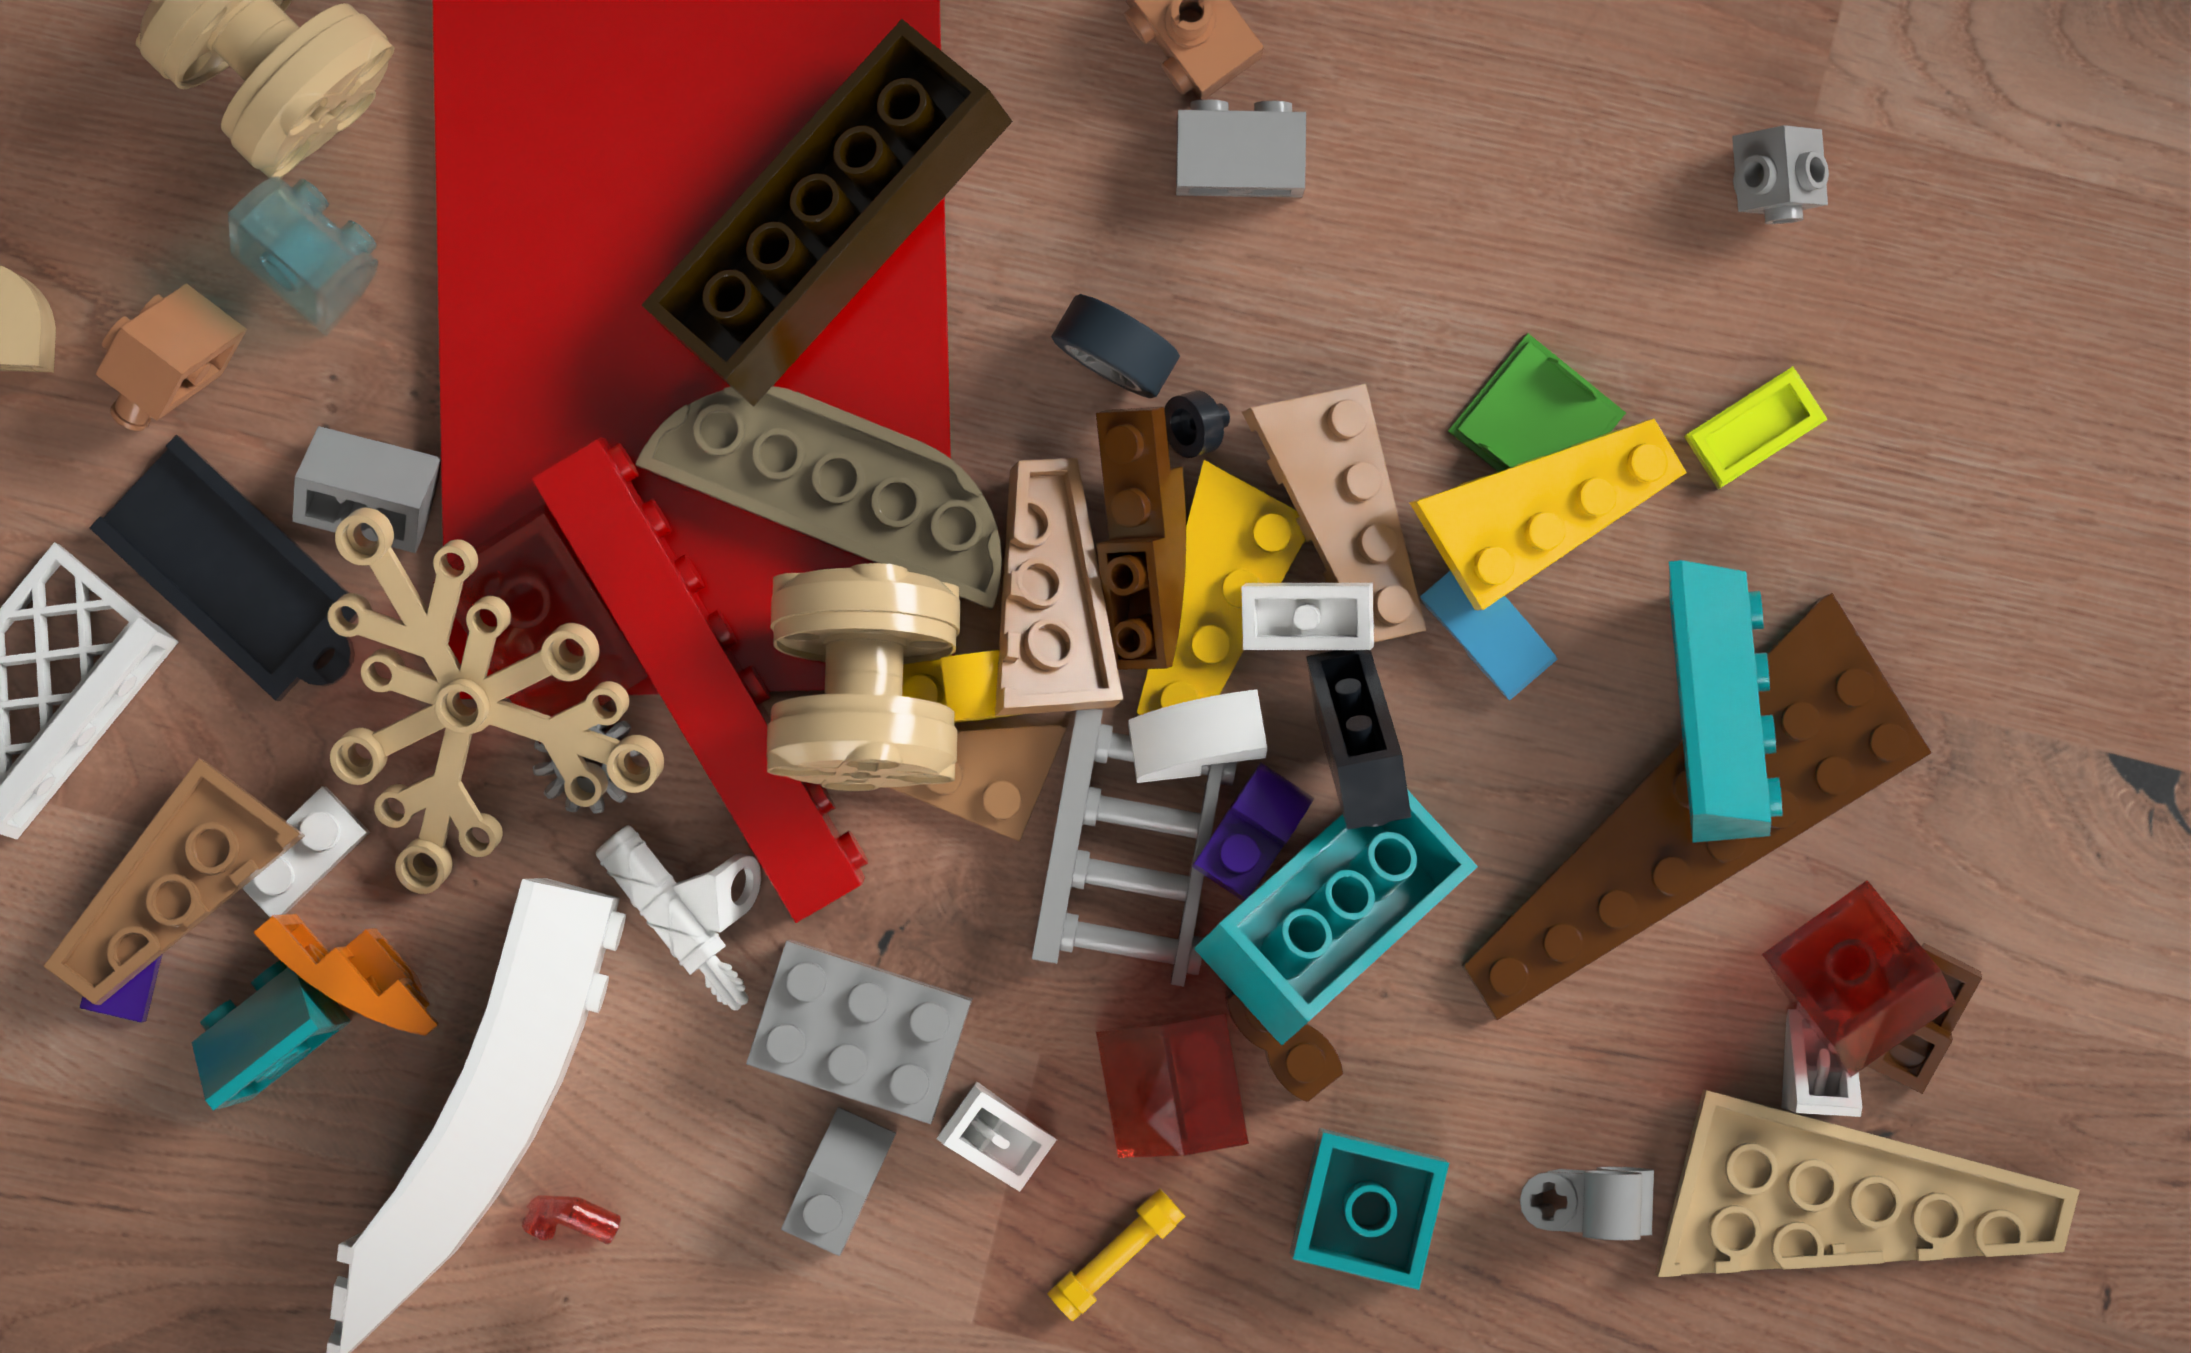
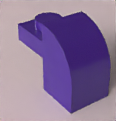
M1260 762L1191 867L1242 901H1245L1251 896L1282 847L1287 843L1312 804L1314 797Z

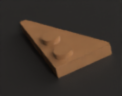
M1060 725L959 731L957 732L955 781L944 784H920L889 788L1020 842L1067 728Z

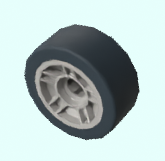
M1083 294L1076 295L1051 336L1059 348L1088 369L1130 392L1149 399L1157 397L1180 358L1177 349L1148 326L1105 302Z

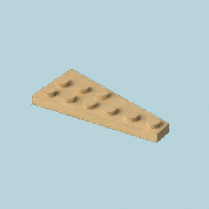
M1703 1089L1655 1275L1657 1277H1671L1683 1274H1720L1781 1268L1785 1270L1880 1264L1909 1260L1930 1261L1973 1256L1994 1257L2059 1253L2065 1250L2080 1190Z

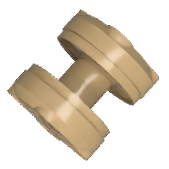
M151 0L142 18L140 33L136 39V46L140 49L141 55L164 78L170 79L180 89L196 87L230 66L245 82L228 105L222 118L221 130L231 140L232 146L254 168L260 169L272 181L285 176L300 161L318 150L337 132L349 127L367 110L376 97L375 90L384 77L388 61L395 49L388 41L387 36L366 15L358 13L347 3L328 8L299 27L285 13V10L293 0Z
M880 563L859 564L850 568L823 569L805 573H785L773 577L771 629L774 631V647L791 656L826 662L825 694L786 699L772 706L771 722L767 726V772L803 782L821 784L826 789L840 791H868L880 787L944 784L955 781V763L957 761V729L954 727L955 712L950 707L940 703L902 697L903 664L938 660L941 657H948L955 653L956 637L960 633L959 587L954 584L941 582L927 575L908 572L902 566Z

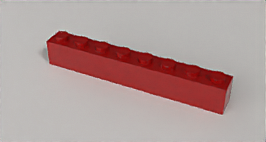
M605 437L596 439L531 479L794 922L798 923L861 886L865 876L860 868L867 865L868 860L850 831L840 835L828 815L836 807L826 788L822 787L821 784L803 782L767 772V726L771 722V717L762 704L770 699L767 688L752 665L742 670L729 648L738 643L730 625L719 610L709 614L697 594L699 590L705 587L699 573L686 554L676 559L664 536L672 532L671 527L654 499L643 503L631 480L638 477L639 474L623 446L618 443L610 447Z

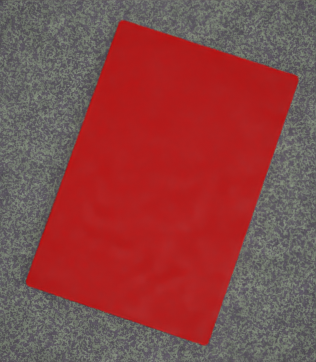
M432 0L443 546L451 540H463L473 546L478 556V565L475 571L463 581L448 644L461 665L470 631L466 623L467 613L479 599L485 596H495L502 599L508 605L511 613L508 627L496 637L487 676L542 650L545 640L563 624L576 623L585 626L595 635L599 644L598 660L582 678L574 681H564L551 675L504 699L587 697L598 684L605 681H613L620 684L627 691L628 696L659 695L531 478L596 439L604 437L610 447L620 443L635 465L650 437L674 412L686 404L688 406L707 395L730 387L671 335L642 304L901 19L941 50L940 0ZM944 197L773 386L804 394L918 440L951 458ZM635 465L639 476L631 480V483L643 503L654 499L663 512L672 530L664 538L676 559L686 554L699 573L705 587L699 590L697 594L708 613L711 614L719 610L730 625L738 643L729 648L742 670L752 665L768 692L825 691L826 662L791 656L774 647V631L771 629L773 577L785 573H805L823 569L850 568L854 565L874 562ZM447 553L449 565L455 570L463 571L464 562L462 558L455 553ZM480 609L481 620L488 626L496 627L497 618L495 614L490 610ZM566 639V647L570 653L576 656L584 655V650L578 642L573 639ZM460 692L461 700L474 699L468 693Z

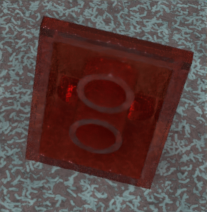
M545 503L474 547L478 556V565L475 571L463 581L455 617L466 634L469 635L470 630L466 623V616L469 609L479 599L485 596H495L502 599L508 605L511 620L508 627L496 637L489 665L492 673L542 650L545 640L563 624L576 623L585 626L595 635L599 644L598 660L582 678L574 681H564L551 675L508 696L513 704L553 716L586 700L591 691L602 682L613 681L620 684L625 690H628L648 677V674ZM460 556L449 563L455 570H464V562ZM480 609L481 620L488 626L496 627L497 618L495 614L490 610ZM566 639V647L570 653L576 656L584 655V650L578 642L573 639ZM598 695L600 706L612 700L607 695Z

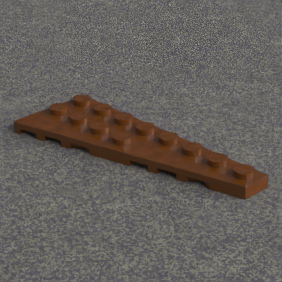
M1833 593L1818 600L1809 612L1767 653L1770 691L1758 693L1761 716L1773 715L1776 753L1765 754L1767 778L1779 777L1783 816L1771 817L1770 836L1692 843L1682 739L1632 790V793L1590 833L1591 835L1546 878L1547 880L1518 910L1512 913L1462 964L1495 1020L1506 1016L1932 753Z

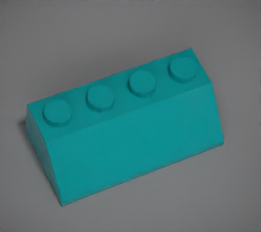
M1684 560L1669 561V603L1692 843L1770 836L1771 817L1783 816L1779 777L1767 778L1765 754L1776 753V738L1773 715L1761 716L1758 692L1770 691L1767 653H1754L1752 630L1764 629L1761 592H1748L1746 571Z

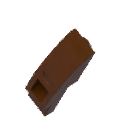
M1164 407L1110 409L1097 412L1096 420L1109 540L1097 543L1101 585L1117 669H1167L1172 667L1185 584L1186 508L1183 467H1170Z

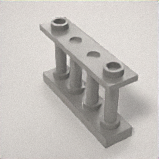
M1077 710L1032 959L1057 964L1059 951L1072 953L1074 946L1173 964L1171 985L1184 987L1186 973L1199 975L1202 957L1194 948L1204 937L1193 936L1204 875L1191 867L1190 875L1185 876L1089 858V851L1078 850L1082 824L1095 827L1097 820L1196 838L1192 866L1211 838L1220 784L1233 785L1237 762L1202 765L1201 774L1207 775L1201 813L1101 795L1102 789L1089 787L1093 763H1107V757L1134 762L1130 735L1112 732L1113 726L1101 724L1103 710ZM1086 883L1185 901L1178 939L1078 921L1079 915L1067 913L1071 887L1084 890V884Z

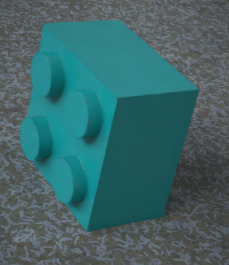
M1319 1128L1289 1253L1292 1259L1419 1290L1449 1162L1441 1157Z

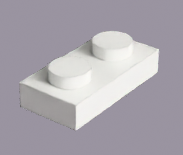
M1245 583L1242 586L1243 650H1371L1374 647L1373 583Z
M322 786L287 820L289 824L306 836L242 888L269 917L286 914L370 833L327 787Z

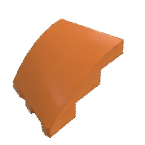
M297 914L272 915L253 932L280 961L305 982L335 1002L360 1015L395 1029L426 1036L439 1025L437 1020L426 1010L430 1003L421 989L422 985L418 976L376 928L365 929L347 946L335 947L330 952Z

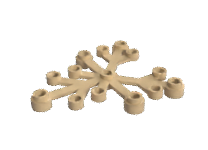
M360 508L341 521L335 533L338 551L346 560L353 564L370 565L402 621L372 611V607L366 598L356 593H348L332 604L328 611V622L331 628L337 634L344 637L360 635L424 657L434 676L405 667L402 657L391 649H379L369 656L361 667V677L368 688L375 692L391 690L429 703L430 705L376 732L366 728H354L346 732L331 749L330 763L333 771L340 779L349 784L362 785L368 783L384 768L388 755L446 727L435 774L408 787L402 784L391 785L375 801L374 811L378 820L391 828L404 826L416 812L426 808L419 838L410 842L396 860V875L405 888L414 893L427 894L438 889L448 878L452 871L453 862L445 843L451 819L459 830L461 847L471 856H487L501 842L503 831L500 823L493 816L479 812L461 781L472 734L482 731L488 725L542 742L565 781L564 790L568 799L578 806L587 807L595 804L608 787V778L604 770L594 763L586 762L583 757L606 764L611 781L618 788L626 792L638 793L645 791L656 781L664 768V756L660 747L652 739L642 735H631L620 741L588 730L597 724L612 725L627 711L629 696L620 684L613 681L602 682L591 691L586 700L553 716L502 700L551 675L564 681H574L582 678L595 665L599 657L598 641L588 628L576 623L563 624L545 640L542 650L487 676L496 637L508 627L511 613L508 605L502 599L495 596H485L479 599L467 613L466 623L470 631L462 664L460 665L448 643L463 581L475 571L478 565V556L473 546L463 540H451L435 554L433 567L437 575L429 608L427 609L391 548L394 540V531L389 519L376 509ZM362 523L370 525L375 530L378 541H370L363 535L361 531ZM447 553H455L462 558L464 562L463 571L455 570L449 565ZM342 606L351 607L356 611L359 618L358 624L350 623L344 618ZM480 609H487L495 614L497 618L496 627L488 626L481 620ZM566 639H573L578 642L584 650V655L576 656L570 653L566 647ZM375 662H382L389 667L392 674L391 679L382 678L377 674ZM464 691L471 695L477 703V708L465 706L460 699V692ZM598 695L611 697L616 703V711L609 712L604 710L599 704ZM356 743L367 748L372 756L371 760L364 759L357 753ZM635 750L643 754L647 758L649 766L640 767L636 765L631 759L630 752ZM584 776L589 778L594 783L595 792L588 793L583 791L578 785L577 777ZM388 798L399 800L404 806L405 814L394 812L389 807ZM478 827L486 831L489 836V843L479 842L473 836L472 828ZM420 853L429 855L435 861L437 868L426 866L421 860Z

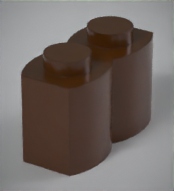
M1233 992L1225 997L1228 1013L1235 1026L1251 1043L1265 1050L1266 1059L1273 1074L1297 1098L1309 1102L1343 1075L1342 1064L1336 1050L1329 1040L1311 1025H1304L1281 1046Z

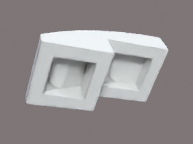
M1257 689L1187 701L1151 711L1128 720L1137 783L1201 776L1202 765L1266 758L1267 744Z

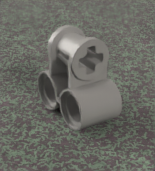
M1597 1167V1170L1557 1169L1540 1173L1529 1179L1523 1187L1520 1197L1521 1210L1527 1221L1539 1229L1583 1232V1237L1592 1239L1640 1240L1641 1236L1652 1235L1654 1170L1634 1167ZM1554 1186L1558 1195L1567 1196L1568 1202L1567 1207L1556 1210L1555 1215L1553 1205L1543 1203L1542 1198L1543 1192L1554 1189Z

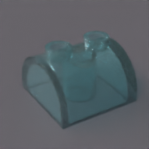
M274 176L250 191L228 213L231 255L327 336L359 300L373 279L378 267V261L371 253L376 249L377 244L371 235L356 222L349 220L340 229L322 212L329 206V203L324 195L310 182L300 179L291 187L281 177Z

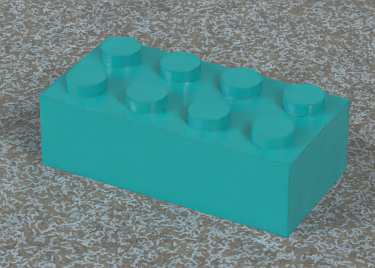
M1409 790L1410 818L1390 821L1377 827L1365 826L1347 830L1342 814L1223 919L1194 948L1281 1046L1478 867Z

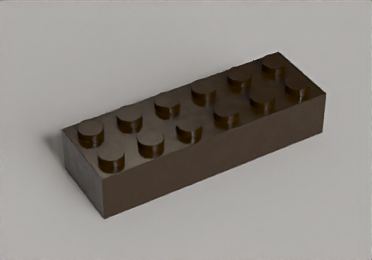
M901 19L644 301L642 306L671 335L754 407L1013 121L987 87Z

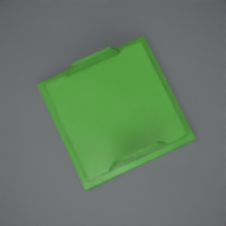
M1528 333L1448 432L1493 469L1500 472L1517 466V464L1572 447V445L1609 433L1626 412Z

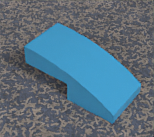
M1451 570L1420 596L1425 607L1461 644L1468 657L1509 701L1558 660L1552 650L1506 596H1503L1484 610H1474Z

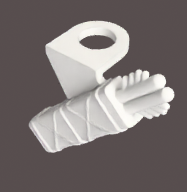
M627 825L613 834L596 851V856L600 860L601 866L604 865L609 876L613 877L630 898L632 905L640 911L639 914L645 917L647 924L657 932L670 949L671 954L680 961L679 964L683 965L690 975L700 969L705 975L706 987H711V993L717 995V1001L722 1002L723 1005L728 1004L732 1010H739L742 1005L748 1002L749 997L744 991L743 979L737 978L738 973L732 971V966L721 962L716 956L726 946L716 932H722L745 915L753 906L761 884V869L758 861L753 856L739 853L712 871L676 883L673 876L666 871L647 847L646 842L640 838L639 833H636L631 826ZM744 869L746 874L745 887L740 898L733 903L731 898L732 883L737 873Z

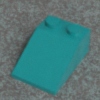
M282 961L276 962L251 982V985L257 992L236 1007L230 999L200 1021L205 1032L191 1043L205 1101L214 1111L252 1100L352 1021L337 1002L305 982Z

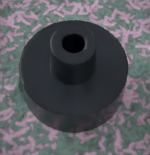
M1195 390L1172 397L1164 407L1167 440L1176 453L1185 458H1194L1213 452L1221 445L1224 428L1230 423V414L1225 405L1221 403L1216 404L1210 395L1203 391Z

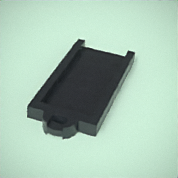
M175 435L166 445L168 449L104 518L99 517L91 525L90 529L275 701H281L300 679L312 685H333L346 676L352 663H354L355 652L351 639L337 634L328 622V611L332 604L350 592L182 437ZM342 606L344 618L348 622L353 623L358 618L356 611L351 607ZM334 648L335 653L329 663L318 669L317 665L320 658L328 650Z

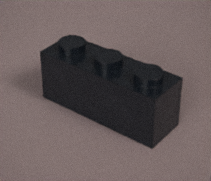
M1335 650L1306 656L1316 721L1347 830L1365 826L1377 827L1390 821L1410 818L1411 810L1403 755L1371 650Z

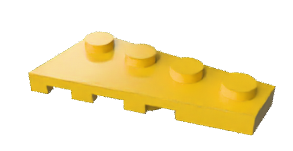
M1206 460L1202 464L1186 525V569L1183 607L1173 665L1167 669H1148L1136 713L1139 716L1175 704L1220 695L1244 651L1242 586L1245 583H1281L1305 541V537L1296 521V518L1300 516L1295 509Z

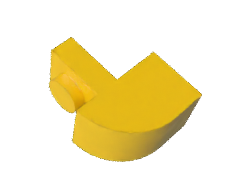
M1000 650L903 664L902 697L928 700L950 707L955 712L954 723L1015 716H995Z

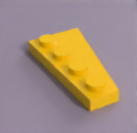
M1648 419L1572 445V447L1517 464V466L1465 482L1457 487L1434 495L1419 498L1409 502L1474 610H1484L1687 472L1656 420Z

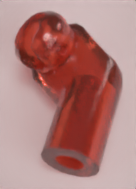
M538 1195L527 1204L526 1207L530 1210L522 1221V1227L526 1233L547 1241L554 1237L557 1225L561 1224L608 1245L614 1239L619 1229L621 1216L580 1197Z

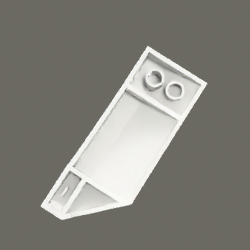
M548 878L522 879L486 1011L464 1068L432 1132L395 1191L367 1228L338 1245L337 1261L349 1264L348 1278L338 1276L334 1284L330 1319L336 1320L333 1333H331L327 1342L326 1353H351L460 1248L501 1193L534 1140L564 1080L586 1023L588 1012L599 1013L602 1007L609 976L599 974L606 949L617 950L626 919V914L616 912L620 898Z

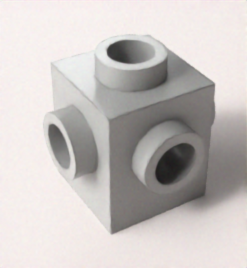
M1783 125L1732 136L1735 165L1733 186L1737 195L1738 212L1764 214L1765 224H1786L1804 220L1803 210L1828 205L1827 181L1829 170L1824 158L1822 129Z

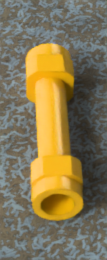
M1160 1188L1136 1209L1140 1216L1078 1274L1075 1275L1070 1270L1047 1293L1056 1306L1071 1321H1074L1097 1301L1093 1294L1157 1234L1163 1239L1186 1217Z

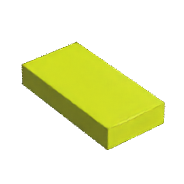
M1792 366L1689 432L1684 438L1717 489H1720L1828 419Z

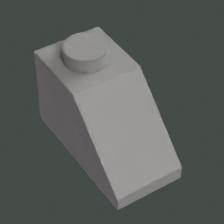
M838 1107L805 1174L781 1230L840 1256L849 1240L896 1132Z

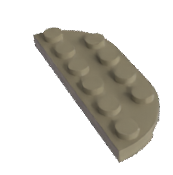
M772 386L753 407L733 388H724V390L707 395L688 406L686 404L674 412L653 433L635 464L641 469L874 563L902 566L908 572L927 575L941 582L954 584L959 587V597L990 610L994 608L1002 572L1001 543L992 511L982 492L970 476L951 458L929 445L789 389Z

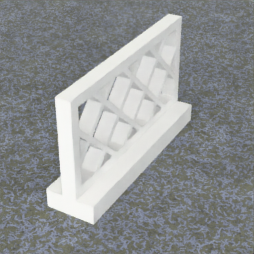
M55 542L0 608V834L14 839H18L178 644V641L161 626L152 623L84 564ZM62 565L75 576L76 603L46 606L45 584L59 566ZM89 589L102 600L89 601ZM33 599V608L25 609ZM114 609L129 622L112 643L92 645L90 612ZM77 613L79 647L49 651L47 617ZM34 619L36 652L6 656L5 632L14 621ZM102 655L93 665V656ZM80 657L81 681L71 693L52 695L50 661ZM36 663L38 697L9 700L7 666ZM61 704V706L53 714L52 705ZM39 707L40 731L30 743L11 745L9 711ZM20 754L12 764V755Z

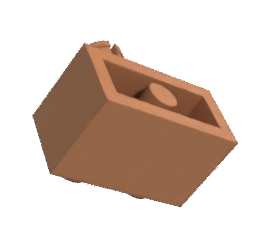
M1126 0L1130 9L1123 13L1127 22L1144 44H1147L1152 39L1155 40L1168 58L1161 66L1170 81L1182 95L1192 90L1198 100H1205L1262 58L1264 46L1230 0Z
M187 283L165 298L159 294L154 296L134 319L130 320L126 316L122 317L113 325L102 342V347L107 350V353L95 374L120 393L116 402L114 401L110 408L113 419L121 426L133 431H142L145 427H148L151 417L156 421L161 419L223 374L247 329Z

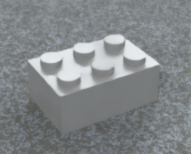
M788 940L785 943L746 1064L931 1124L934 1120L973 998L798 941Z

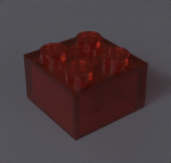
M1868 880L1762 954L1780 989L1850 1078L1956 1004L1942 971Z

